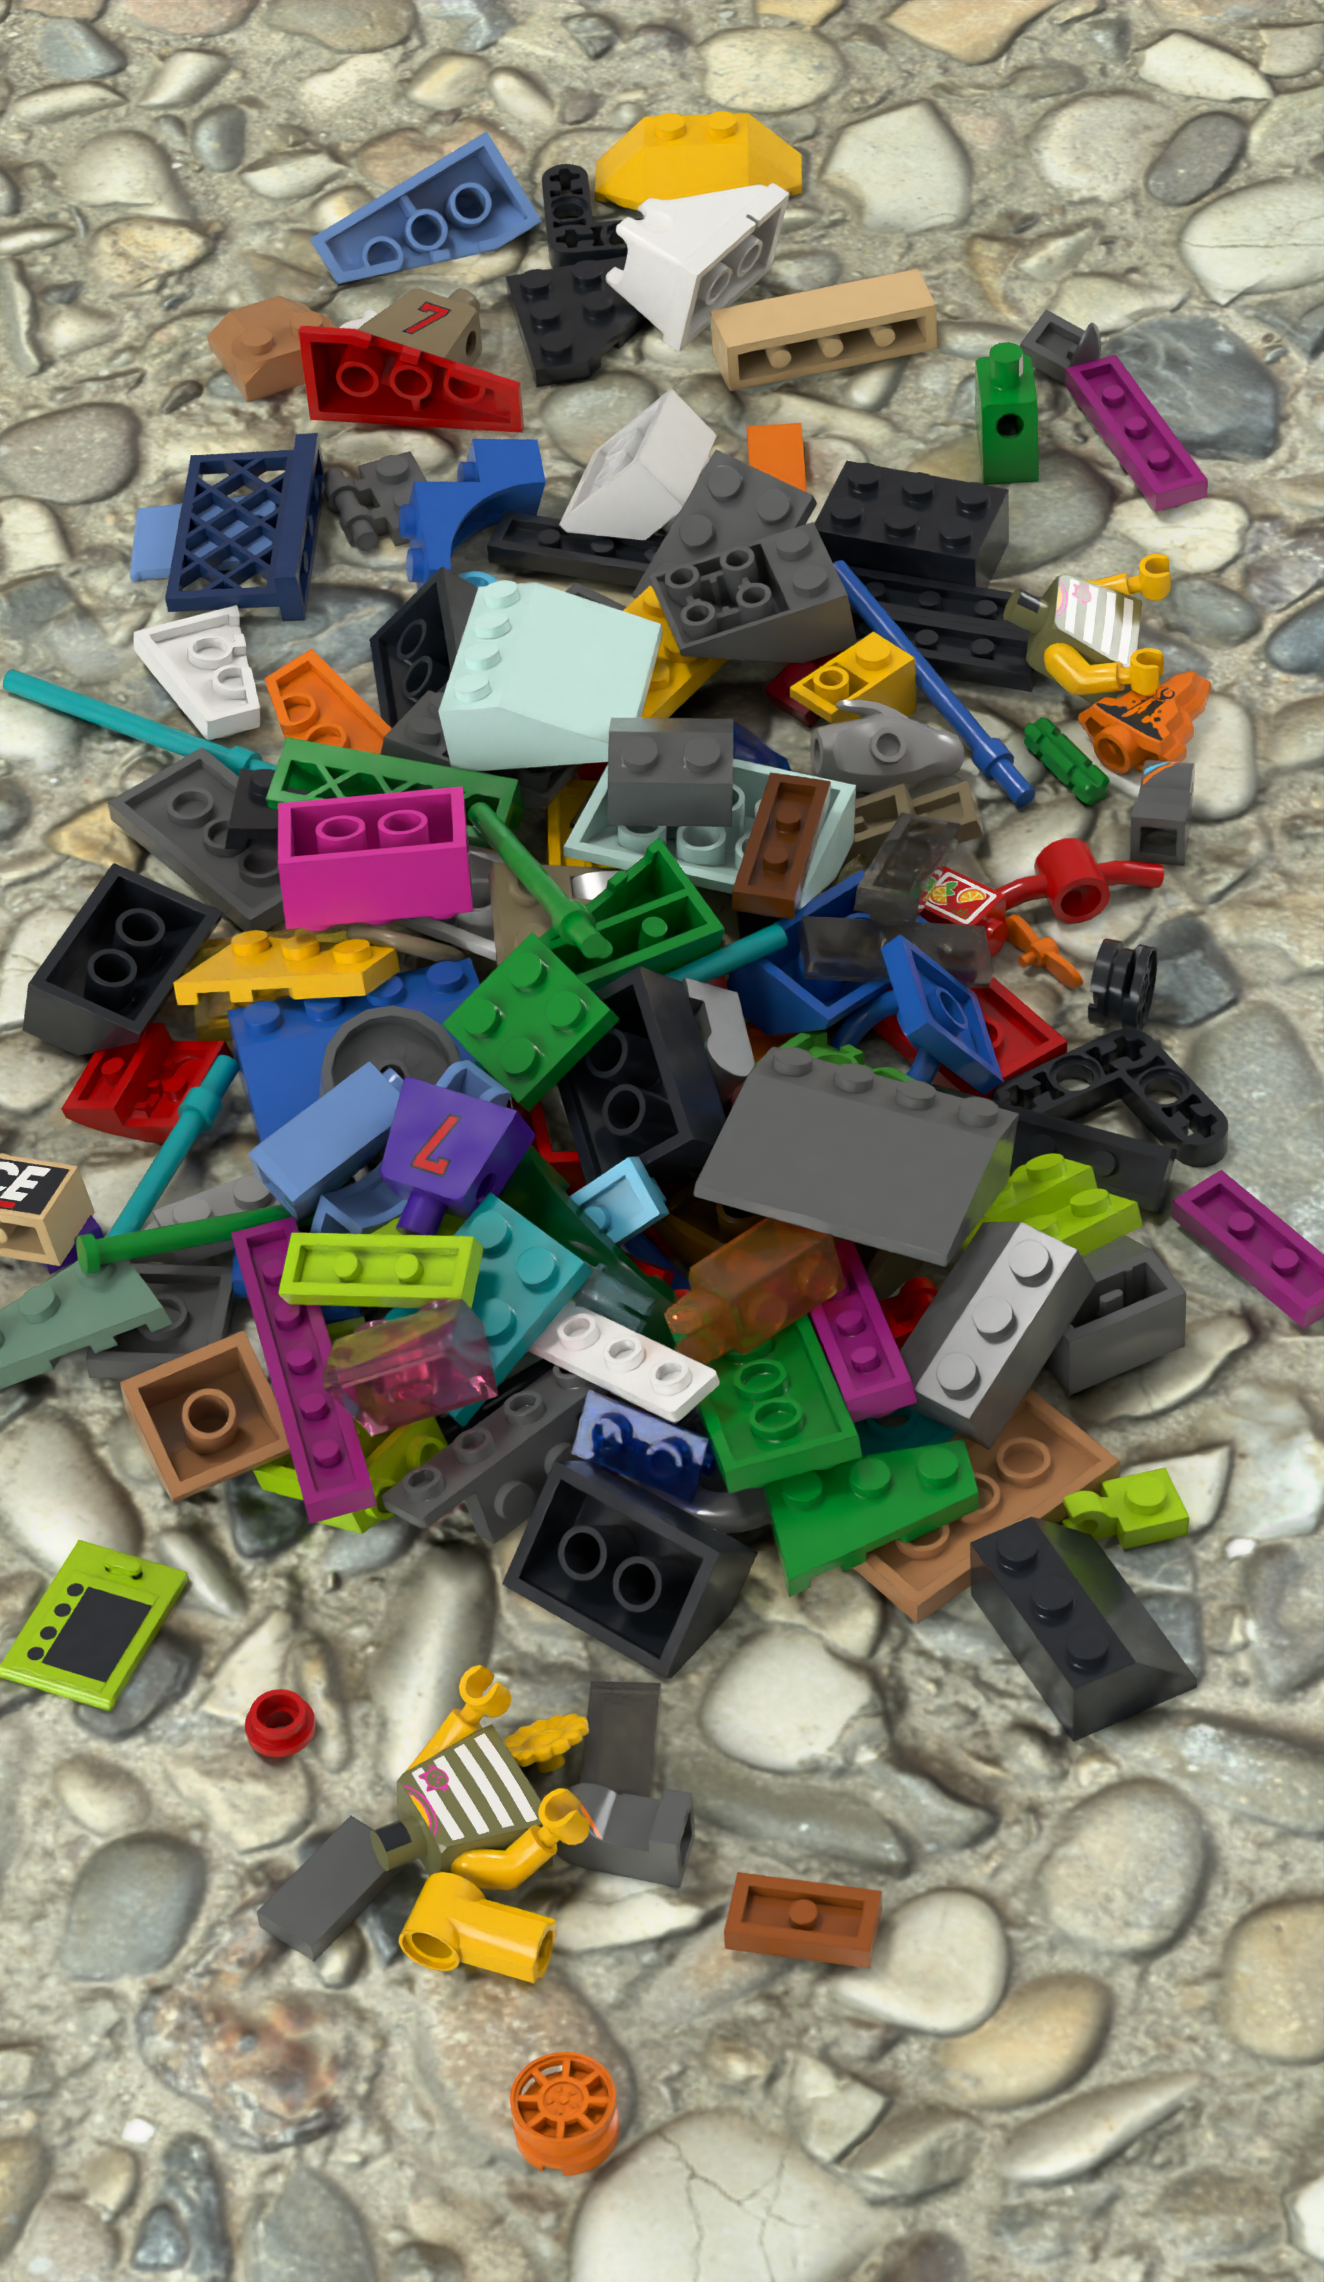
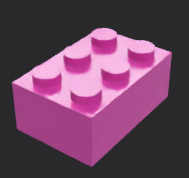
M463 786L278 803V869L286 929L304 928L310 931H322L338 924L366 922L371 925H385L396 919L427 916L432 919L441 920L452 918L459 913L473 912L470 850Z

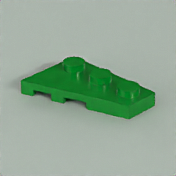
M964 1439L864 1455L858 1459L839 1463L830 1469L806 1472L773 1481L763 1487L789 1597L810 1588L811 1579L837 1566H840L843 1572L866 1562V1553L896 1539L907 1543L978 1510L979 1491Z

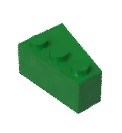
M659 837L646 848L643 858L626 872L620 870L607 882L606 889L587 905L582 903L594 916L596 929L606 941V949L601 956L594 959L587 958L577 946L565 943L553 927L539 939L593 992H596L639 966L664 975L720 949L725 928Z

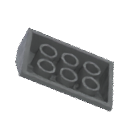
M772 1047L749 1072L698 1177L694 1196L946 1267L1008 1183L1019 1113L1001 1109L996 1103L985 1098L969 1097L964 1099L938 1092L932 1085L926 1082L916 1080L901 1082L875 1075L871 1069L863 1065H838L816 1059L809 1052L800 1048Z

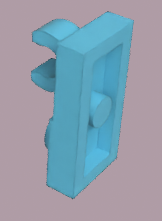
M639 1157L626 1158L570 1196L619 1248L670 1214L665 1205V1202H667L655 1178L649 1176Z

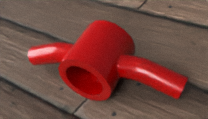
M1063 838L1052 842L1038 854L1034 863L1035 875L1014 880L995 890L1005 895L1006 911L1027 901L1046 898L1053 914L1060 921L1068 924L1082 923L1100 914L1108 905L1110 898L1109 886L1122 884L1159 888L1164 880V868L1161 864L1126 860L1097 863L1091 848L1085 841L1077 838Z

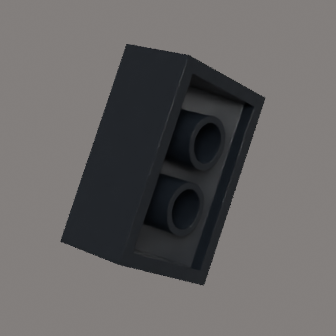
M443 566L369 639L380 715L391 728L406 715L428 690L435 693L445 692L478 591V587Z
M113 863L28 983L22 1031L77 1056L138 1043L173 992V982L184 976L221 921L222 911Z
M639 966L594 992L620 1020L557 1083L587 1185L628 1157H639L649 1176L655 1178L659 1187L685 1182L701 1173L726 1122L725 1113L684 983Z
M555 1460L502 1585L667 1679L672 1678L731 1615L758 1552L596 1461Z
M1031 1516L970 1542L971 1596L1073 1742L1197 1688V1679L1091 1534Z

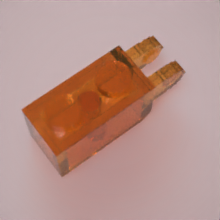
M767 1217L690 1267L688 1280L692 1291L677 1300L678 1303L671 1304L672 1306L667 1308V1312L664 1314L667 1325L670 1326L672 1333L688 1335L685 1338H681L680 1342H676L677 1346L674 1347L676 1352L703 1365L710 1364L711 1360H716L732 1348L746 1355L846 1288L833 1236Z

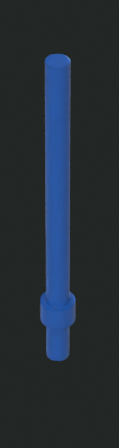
M842 560L834 562L833 565L848 595L849 604L871 631L915 657L916 685L971 750L974 765L987 780H995L1017 807L1029 804L1035 797V790L1013 765V754L999 738H991L849 566Z

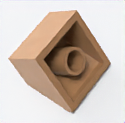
M244 1330L120 1382L128 1417L153 1471L173 1503L290 1454L275 1395Z

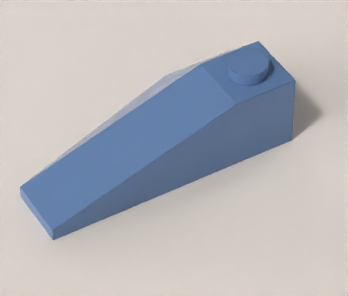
M486 131L310 238V242L336 284L341 285L495 251L539 225L542 220Z

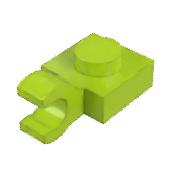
M1166 1467L1101 1482L1100 1496L1092 1491H1078L1063 1498V1504L1070 1518L1062 1520V1526L1091 1534L1096 1541L1116 1535L1123 1550L1188 1535L1189 1515Z

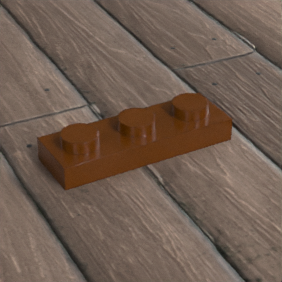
M770 772L732 889V910L762 916L794 919L830 803L831 781Z

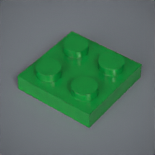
M531 932L442 1025L529 1112L620 1018L547 945Z

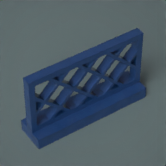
M318 433L296 434L294 450L191 455L165 597L168 612L219 610L235 605L238 606V609L279 606L282 621L305 620L325 489L322 480L325 467ZM285 470L284 473L268 483L258 478V476L266 471ZM226 473L229 475L213 486L202 480L203 475ZM243 486L253 491L237 503L227 497ZM266 500L272 501L277 507L276 510L262 519L250 512ZM213 504L224 510L207 522L197 516ZM236 520H240L249 526L231 539L220 532ZM262 535L273 542L272 545L256 555L244 548ZM207 540L218 546L201 558L190 552ZM230 556H234L242 563L225 575L215 569ZM256 574L267 580V587L243 588L240 586V584ZM200 577L211 583L202 590L183 591V588Z

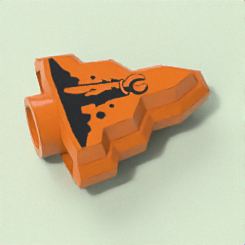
M1193 670L1174 675L1148 695L1138 694L1132 690L1118 699L1104 697L1079 713L1078 720L1093 743L1097 758L1104 767L1118 775L1125 774L1132 768L1142 773L1146 759L1182 762L1187 755L1185 745L1194 736L1192 721L1204 712L1211 692V682L1199 676Z

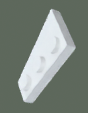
M237 605L134 631L135 653L207 741L216 738H228L236 733L260 727V705L252 669L247 661L246 642L244 634H241L240 615Z

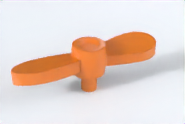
M1013 914L1006 918V924L1008 925L1007 940L1020 950L1026 952V954L1018 957V963L1022 968L1030 965L1035 968L1045 966L1068 988L1076 989L1083 985L1081 975L1069 961L1059 955V948L1051 937L1047 936L1040 939L1029 924L1019 915Z

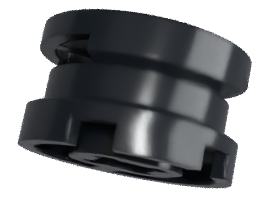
M1109 938L1103 940L1094 964L1089 990L1093 992L1094 1004L1089 1003L1088 1021L1090 1024L1107 1027L1110 1022L1121 1023L1123 1029H1136L1139 1031L1144 1029L1150 1012L1158 965L1156 947L1139 944L1135 949L1124 948L1123 941Z

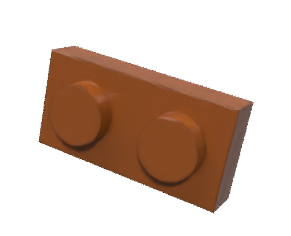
M737 1872L724 1929L725 1949L870 1968L882 1913V1891Z

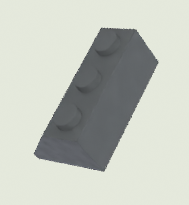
M983 1222L899 1351L912 1380L918 1402L906 1407L990 1450L1096 1284L1079 1251L1023 1222Z

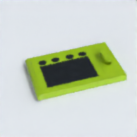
M78 1540L1 1662L0 1678L106 1711H112L116 1701L188 1584V1572Z

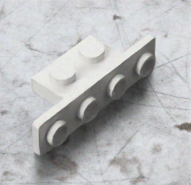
M570 1300L528 1349L529 1352L610 1391V1393L674 1425L720 1384L714 1369Z

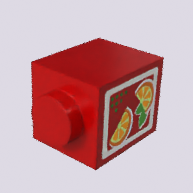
M946 866L909 900V907L951 939L978 964H981L988 957L998 954L1006 942L1008 925L1006 924L1005 895Z

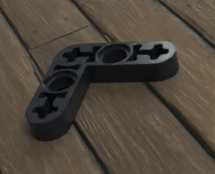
M560 164L547 169L542 175V190L551 267L575 265L585 260L598 261L627 256V246H615L625 243L623 238L616 233L617 225L623 220L593 222L589 180L586 170L574 164ZM571 190V194L561 195V191ZM577 217L576 219L560 220L561 218Z
M1120 1029L1110 1032L1005 1081L994 1092L995 1101L1073 1121L1121 1099L1163 1146L1177 1149L1175 1159L1182 1164L1191 1167H1208L1221 1161L1227 1153L1228 1120L1224 1113L1151 1036L1136 1029ZM1075 1077L1085 1079L1091 1085L1080 1091H1070L1061 1087L1059 1083L1065 1079ZM1156 1091H1169L1175 1093L1180 1098L1170 1104H1158L1149 1100L1147 1096ZM1188 1118H1189V1129L1193 1132V1134H1191V1135H1189V1136H1188Z

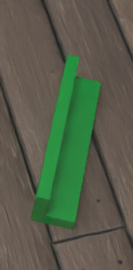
M288 737L285 739L266 797L268 807L278 810V803L463 786L466 821H469L468 811L470 807L475 803L484 802L490 806L509 829L519 830L525 810L518 779ZM287 788L309 791L310 793L302 795L286 791ZM467 825L469 845L494 850L474 826Z

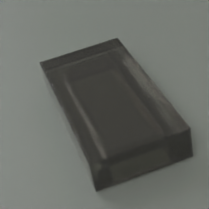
M590 1682L587 1711L590 1732L585 1735L580 1784L600 1785L619 1795L627 1793L653 1798L662 1703L661 1683Z

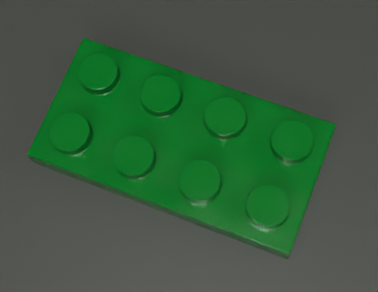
M794 1284L666 1318L674 1350L714 1369L718 1375L719 1386L697 1404L696 1408L729 1493L748 1488L764 1487L773 1481L814 1470L830 1469L839 1463L862 1457L858 1433Z

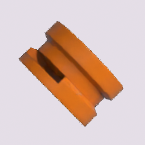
M556 2052L535 2059L524 2067L516 2077L510 2093L514 2135L519 2152L530 2165L542 2172L545 2167L560 2169L563 2176H570L587 2172L608 2158L617 2144L620 2125L615 2085L611 2075L602 2064L580 2053ZM562 2065V2071L553 2072L545 2076L541 2073V2071L549 2067ZM533 2078L535 2082L529 2086L524 2095H521L523 2087Z

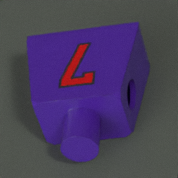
M406 1076L401 1087L380 1169L381 1179L398 1197L407 1201L396 1230L402 1235L436 1236L445 1213L467 1220L490 1192L498 1197L535 1136V1133L516 1110Z

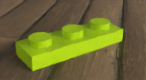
M291 1233L278 1294L291 1305L471 1309L484 1247L474 1236Z

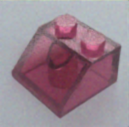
M462 1299L455 1301L436 1300L422 1306L418 1313L393 1321L375 1320L361 1325L356 1330V1333L334 1340L322 1374L324 1389L372 1436L498 1396L484 1323Z

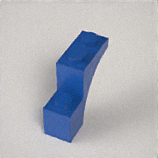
M472 439L467 462H459L457 482L414 481L409 504H402L400 507L399 532L401 538H409L410 548L406 558L407 579L409 582L417 584V590L442 566L451 571V558L455 552L472 536L484 529L497 525L505 510L537 515L546 483L538 439Z

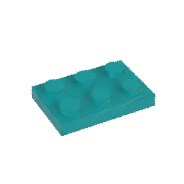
M491 1192L454 1234V1236H474L484 1247L472 1308L393 1307L361 1345L372 1357L463 1427L593 1273L584 1261Z

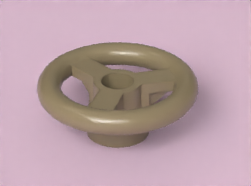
M352 925L348 928L346 934L348 940L364 939L369 941L370 946L396 948L400 968L398 973L430 967L443 961L457 962L458 960L467 959L466 954L457 948L386 929L365 925Z

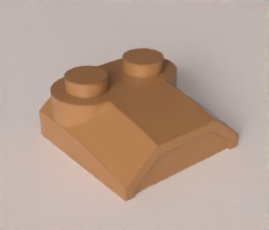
M276 296L229 311L207 337L210 348L245 400L250 402L305 384L298 334L300 326L334 328V324L331 319L311 311L304 304L282 296Z

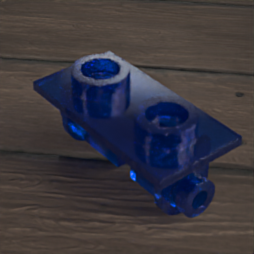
M587 1391L571 1453L685 1501L693 1502L701 1474L711 1476L718 1464L710 1445V1438L595 1391Z

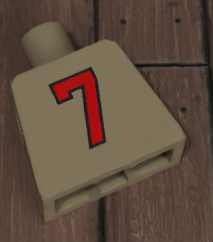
M462 288L457 289L448 298L422 289L411 290L357 329L473 367L482 351L479 319L480 304L473 293Z

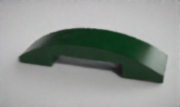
M530 1145L497 1198L584 1261L593 1273L573 1295L571 1300L586 1309L674 1350L666 1318L693 1310L659 1275L647 1276L567 1195L566 1191L571 1185Z

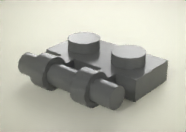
M411 451L398 455H388L379 460L358 465L360 480L357 481L344 476L343 472L338 468H331L324 473L322 478L325 485L324 496L330 508L340 513L339 524L345 536L350 541H354L359 549L369 550L373 548L377 543V537L389 534L395 547L409 543V538H401L400 507L402 504H409L414 481L427 482ZM373 505L374 509L369 510L367 506Z

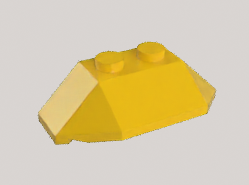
M718 111L703 115L665 113L659 116H648L642 118L596 161L595 201L604 203L611 201L621 207L638 211V207L649 198L673 200L758 184L768 187L772 182L790 193L789 196H794L802 193V154L749 113Z

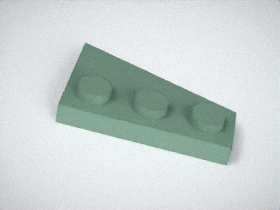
M129 1260L100 1265L99 1272L86 1275L82 1272L79 1261H76L39 1286L29 1289L23 1296L0 1310V1389L53 1370L62 1355L89 1345L96 1354L117 1346L116 1335L144 1324H147L150 1331L154 1332L173 1323L161 1303Z

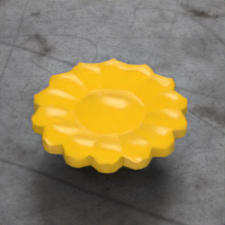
M576 1713L568 1715L556 1714L548 1719H538L531 1725L520 1727L514 1734L506 1736L503 1742L521 1767L535 1762L540 1773L551 1772L564 1765L565 1759L562 1753L583 1740L582 1737L590 1732L589 1724L586 1717L578 1716Z

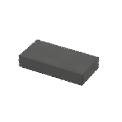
M350 1815L257 1911L259 1927L315 1962L408 1863L389 1871L383 1870L371 1844L370 1833L374 1829Z

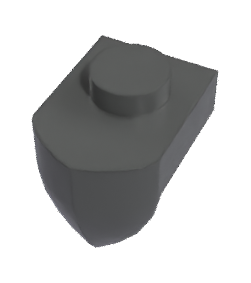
M1045 310L1020 343V347L1023 350V354L1032 358L1034 368L1065 384V368L1100 359L1101 335L1095 323H1090L1085 331L1056 314Z

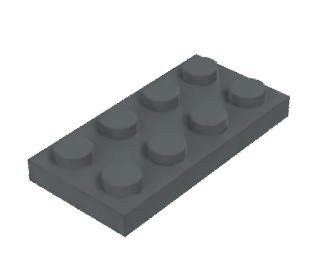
M203 747L108 802L110 818L114 823L245 932L253 930L265 931L285 919L278 869V849L275 844L276 839H247L246 849H225L239 776Z

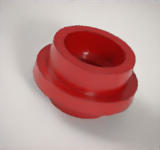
M275 1689L260 1695L253 1702L245 1719V1732L249 1744L257 1752L270 1757H285L301 1751L311 1742L316 1730L315 1716L310 1705L295 1692L285 1689ZM280 1726H286L284 1728L275 1729Z

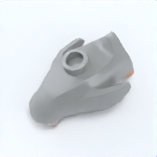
M838 701L836 708L856 713L862 718L817 727L814 729L810 739L812 776L856 785V793L866 794L867 796L903 783L908 792H910L914 787L928 780L948 777L958 772L964 762L963 744L957 735L946 730L933 729L906 717L896 709L872 701Z

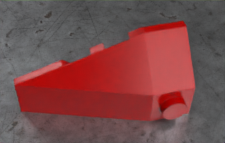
M300 326L298 334L310 420L523 432L524 419L520 382L357 329Z

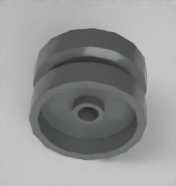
M393 1005L365 1010L343 1023L327 1044L321 1068L318 1099L369 1061L381 1074L388 1068H391L403 1080L408 1076L436 1085L447 1068L460 1061L458 1048L442 1025L420 1011ZM386 1148L369 1163L378 1165L383 1160Z

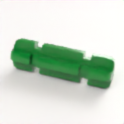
M1041 717L1035 723L1029 722L1024 729L1026 734L1024 744L1037 757H1041L1040 760L1067 787L1072 788V792L1082 802L1093 805L1098 799L1104 800L1110 792L1107 788L1110 782L1109 777L1100 768L1092 764L1093 762L1065 734L1061 733V730L1051 720Z

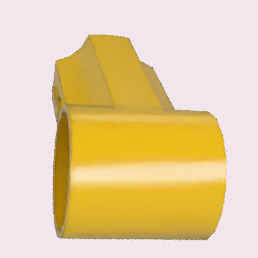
M439 1872L433 1873L427 1878L401 1931L398 1942L402 1951L410 1959L431 1970L451 1971L462 1962L535 1983L538 1978L543 1979L552 1959V1950L557 1936L556 1919L487 1900L484 1893L469 1880L456 1874Z

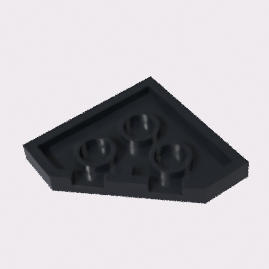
M627 256L598 261L585 260L575 265L545 270L532 269L522 274L505 276L507 295L536 387L589 379L602 367L601 357L612 347L620 349L643 327L644 316L608 285L605 280L607 273L614 267L624 270Z

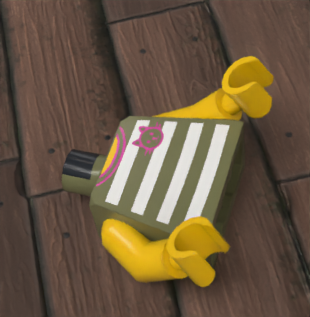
M1163 554L1147 555L1140 561L1139 575L1128 577L1126 572L1097 580H1080L1065 574L1055 578L1041 598L1017 588L1006 605L1003 619L1029 631L1026 661L1031 668L1060 684L1068 693L1078 695L1092 704H1095L1104 697L1116 699L1127 684H1130L1132 690L1138 694H1151L1158 688L1160 676L1164 673V655L1160 650L1154 648L1138 650L1142 601L1133 597V594L1141 593L1146 599L1152 601L1164 599L1171 590L1169 558Z
M473 1666L464 1673L460 1680L459 1693L463 1701L466 1702V1705L462 1710L453 1708L426 1746L397 1780L398 1821L375 1829L370 1833L373 1851L379 1864L385 1871L420 1859L430 1876L433 1873L439 1872L452 1873L469 1880L479 1889L511 1891L519 1887L534 1872L553 1866V1856L557 1853L556 1843L561 1840L567 1845H576L583 1842L589 1835V1821L578 1811L581 1807V1801L564 1788L551 1791L541 1801L494 1726L491 1724L482 1728L479 1721L483 1716L488 1718L499 1717L507 1712L511 1705L510 1691L500 1682L495 1683L488 1693L482 1697L486 1688L494 1680V1674L485 1666Z

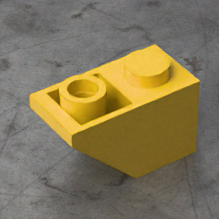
M872 632L791 686L790 697L831 724L862 718L856 713L836 708V703L842 700L878 702L896 709L908 717L916 712L915 657L877 633Z

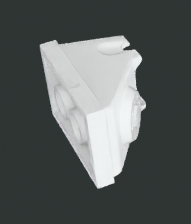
M772 182L768 187L758 184L673 200L649 198L638 207V211L644 215L643 220L626 217L617 225L616 233L623 238L628 248L625 268L620 270L614 267L607 273L605 280L608 285L663 333V342L680 352L711 324V310L730 307L771 270L790 193Z

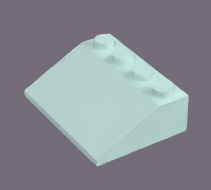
M502 580L491 583L488 586L478 587L438 711L451 767L475 772L608 762L611 717L641 718L663 636L661 624L536 582L516 584L513 581Z
M733 759L732 827L608 825L607 766L564 845V856L628 870L645 856L646 848L660 837L694 886L732 894L770 772L831 781L830 803L797 909H801L836 879L853 844L856 785Z

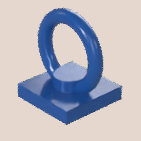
M901 934L883 946L881 951L893 990L879 994L853 1011L838 1028L829 1045L840 1050V1047L848 1044L856 1048L865 1034L876 1024L897 1014L901 1030L911 1045L918 1051L916 1059L906 1075L917 1081L931 1084L942 1063L982 1095H986L1003 1083L1002 1074L976 994Z

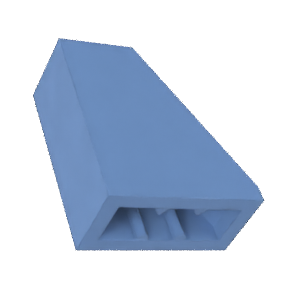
M370 1061L248 1153L256 1178L292 1217L295 1216V1220L299 1224L317 1209L321 1194L339 1190L386 1148L401 1087L404 1082L393 1069L388 1068L381 1074Z

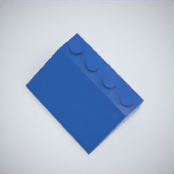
M471 958L458 960L457 962L443 961L430 967L395 974L366 996L293 999L288 997L274 1001H259L246 1007L228 1010L227 1015L235 1060L240 1067L238 1074L259 1144L318 1100L321 1068L326 1046L343 1023L365 1010L393 1005L420 1011L442 1025L480 985ZM444 1027L458 1048L460 1061L469 1060L472 1063L477 1061Z

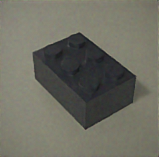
M846 460L814 524L832 563L842 560L852 567L988 588L1009 543V489L988 486L979 482H965L931 476L922 472L914 473L876 466L871 463H858Z

